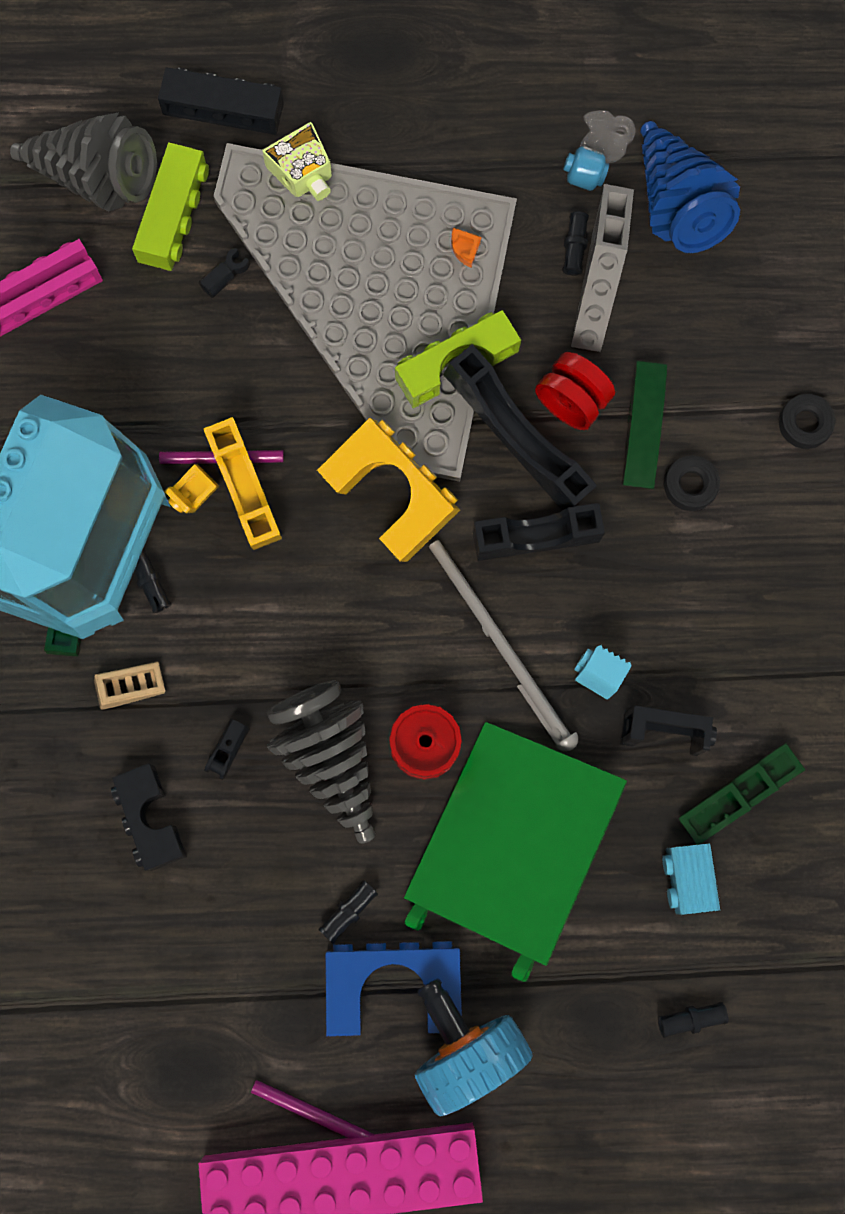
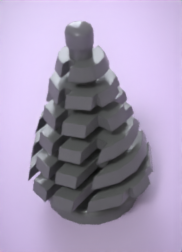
M119 112L97 116L84 121L81 120L67 127H62L61 130L46 131L40 136L28 138L24 143H13L10 148V155L14 160L27 163V167L51 178L59 185L69 189L72 193L79 194L83 199L89 202L92 201L96 206L108 212L122 208L125 202L137 203L144 200L151 192L156 178L157 157L151 136L145 129L132 126L126 116L117 117Z
M331 680L298 692L279 702L266 712L272 724H284L299 718L302 719L272 738L270 743L267 744V748L275 755H285V757L281 758V762L287 769H300V771L296 772L295 777L304 785L314 784L310 786L309 792L315 798H328L323 806L332 814L343 812L338 816L337 821L345 828L353 827L357 841L364 844L374 839L375 832L372 825L368 823V819L373 815L372 803H362L371 794L370 783H359V781L367 778L369 775L368 762H361V759L367 756L366 742L360 741L362 736L365 735L364 722L357 721L364 714L363 704L359 700L351 701L345 705L342 703L320 712L319 709L334 701L341 694L342 690L339 682Z

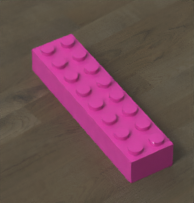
M473 1123L375 1134L374 1136L363 1138H343L205 1155L198 1163L202 1214H394L483 1202Z

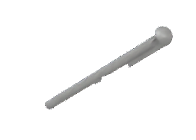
M437 540L430 544V550L482 625L483 632L487 637H491L497 649L521 684L517 687L556 743V747L562 751L574 749L578 743L577 732L569 733L441 542Z

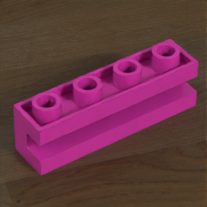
M80 239L63 244L59 250L48 256L35 259L31 265L20 271L9 273L5 279L0 281V337L103 281Z

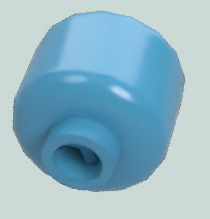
M581 146L576 150L575 154H568L563 170L568 172L567 181L569 184L592 191L597 186L601 187L609 169V163H606V157L603 153Z

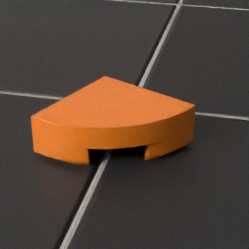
M453 228L451 238L453 252L461 263L472 268L482 237Z

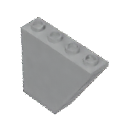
M604 184L591 237L571 347L601 352L627 254L634 189Z

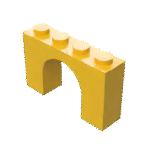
M369 418L317 471L337 493L346 495L365 475L376 467L395 465L401 469L410 483V503L405 513L379 539L399 561L408 562L460 511L455 505L458 499L446 487L442 490L434 482L437 478L436 475L425 464L420 467L413 460L416 454L406 443L402 442L399 445L392 437L395 431L383 419L378 422Z

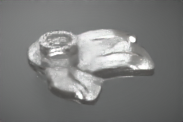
M603 110L585 114L583 117L584 121L591 131L583 138L580 147L585 146L603 153L607 163L620 160L626 153L627 144L631 143L635 137L636 128L633 121L626 116L614 117L608 111ZM621 130L625 134H619L616 131Z

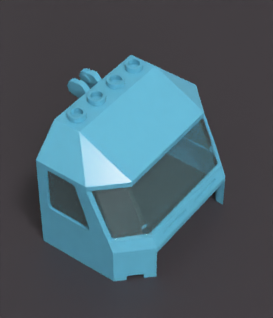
M39 395L19 410L0 452V611L81 639L95 634V631L110 624L113 626L124 621L118 612V608L161 504L170 507L147 455L109 423L103 415Z

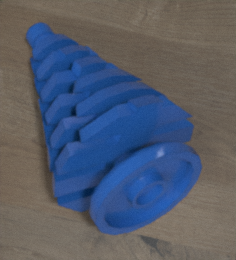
M653 121L646 122L642 125L640 133L644 138L642 150L646 168L650 227L652 226V233L664 241L672 240L675 248L684 253H697L710 249L725 239L739 221L740 208L735 198H739L740 186L734 182L738 179L721 165L709 159V156L697 151L693 147L688 148L689 146L679 136L676 137L669 131L658 128L657 124Z

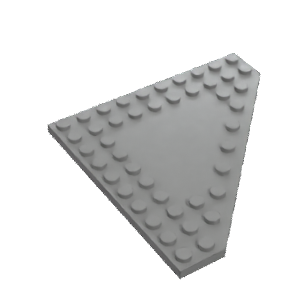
M227 143L214 192V200L364 419L367 421L369 418H372L378 422L383 419L395 431L392 437L399 445L404 442L416 454L413 460L420 467L425 464L436 477L460 482L474 415L473 408L444 377L443 374L447 368L446 366L440 375V395L413 409L395 379V367L406 356L413 355L415 357L424 352V349L429 344L435 341H440L441 343L449 339L451 334L461 327L469 328L477 324V321L485 314L490 312L494 314L517 198L330 163L332 176L329 180L325 181L331 189L330 194L326 198L317 201L310 191L300 197H295L266 168L261 149ZM453 228L482 237L472 268L461 263L453 252L451 244Z

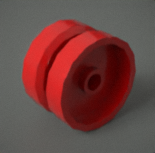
M571 352L562 353L553 364L552 373L545 374L535 388L538 399L555 417L579 430H588L598 418V410L605 409L616 393L614 385L599 367L588 359Z
M429 704L413 706L401 713L393 724L390 735L391 754L398 768L408 776L422 780L438 778L449 771L459 756L462 743L460 727L453 716L441 707ZM422 736H429V741H432L429 747H422L419 741L422 740Z

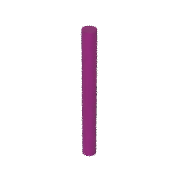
M283 450L247 451L252 463L284 462ZM212 451L159 453L160 464L217 463Z
M258 1080L255 1081L251 1090L252 1094L347 1138H363L375 1135Z

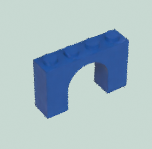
M452 941L432 942V948H419V942L399 943V949H386V943H367L366 950H353V944H333V951H326V1036L361 1035L362 986L373 971L391 964L410 968L417 973L424 985L437 978L440 979L442 982L441 986L448 992L462 1016L460 949L458 947L452 948ZM427 1012L428 1033H439Z

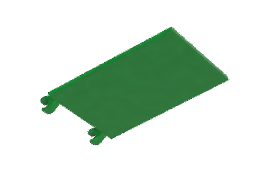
M485 722L404 896V899L415 903L406 917L405 924L417 931L421 930L429 910L520 953L521 955L512 970V976L522 982H526L532 971L534 961L545 966L548 965L627 784V780Z

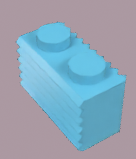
M602 645L597 646L594 651L588 648L574 669L579 673L575 681L608 700L619 689L631 668V663H626L625 659L620 660L619 655L614 656L613 652L609 653L608 649L602 648Z
M710 843L667 848V855H663L662 861L665 875H670L672 888L667 889L670 908H675V913L679 915L720 910Z

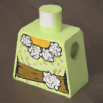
M311 122L262 150L266 168L295 197H300L310 191L313 197L320 201L330 194L331 189L325 181L329 180L332 176L331 164Z

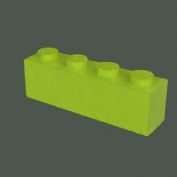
M168 142L132 247L138 263L172 271L175 261L179 262L183 250L181 244L183 236L188 235L191 228L192 220L190 215L192 209H196L200 201L199 188L201 182H206L209 173V165L206 164L203 151Z

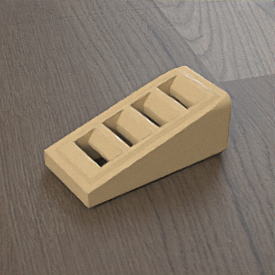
M159 662L95 674L94 676L101 710L165 693ZM150 672L153 688L148 689L144 674ZM134 676L138 677L139 691L134 690L132 677ZM119 680H125L127 693H121ZM112 682L114 696L109 697L106 684Z

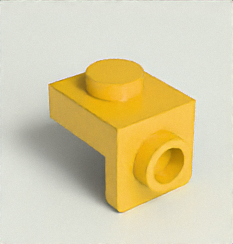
M194 464L173 487H168L164 492L170 497L168 502L175 510L180 513L183 511L185 513H195L219 485L198 464Z

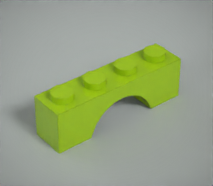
M503 310L495 314L492 312L487 313L477 321V324L469 328L461 327L454 331L449 339L441 343L440 341H435L429 344L424 349V352L417 356L409 355L398 362L395 367V379L413 409L440 395V375L442 371L470 345L473 344L492 366L519 352L521 339Z

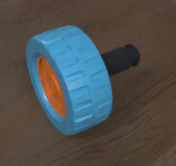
M437 978L421 987L417 994L419 997H422L427 1012L446 1044L439 1048V1053L418 1068L415 1072V1079L435 1114L445 1116L475 1102L505 1083L531 1061L533 1055L522 1032L509 1015L496 1018L480 1027L474 1026L468 1029L448 992L441 986V980Z

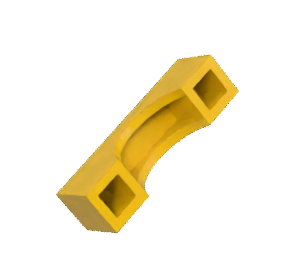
M232 417L203 428L251 548L255 550L282 539L234 418Z

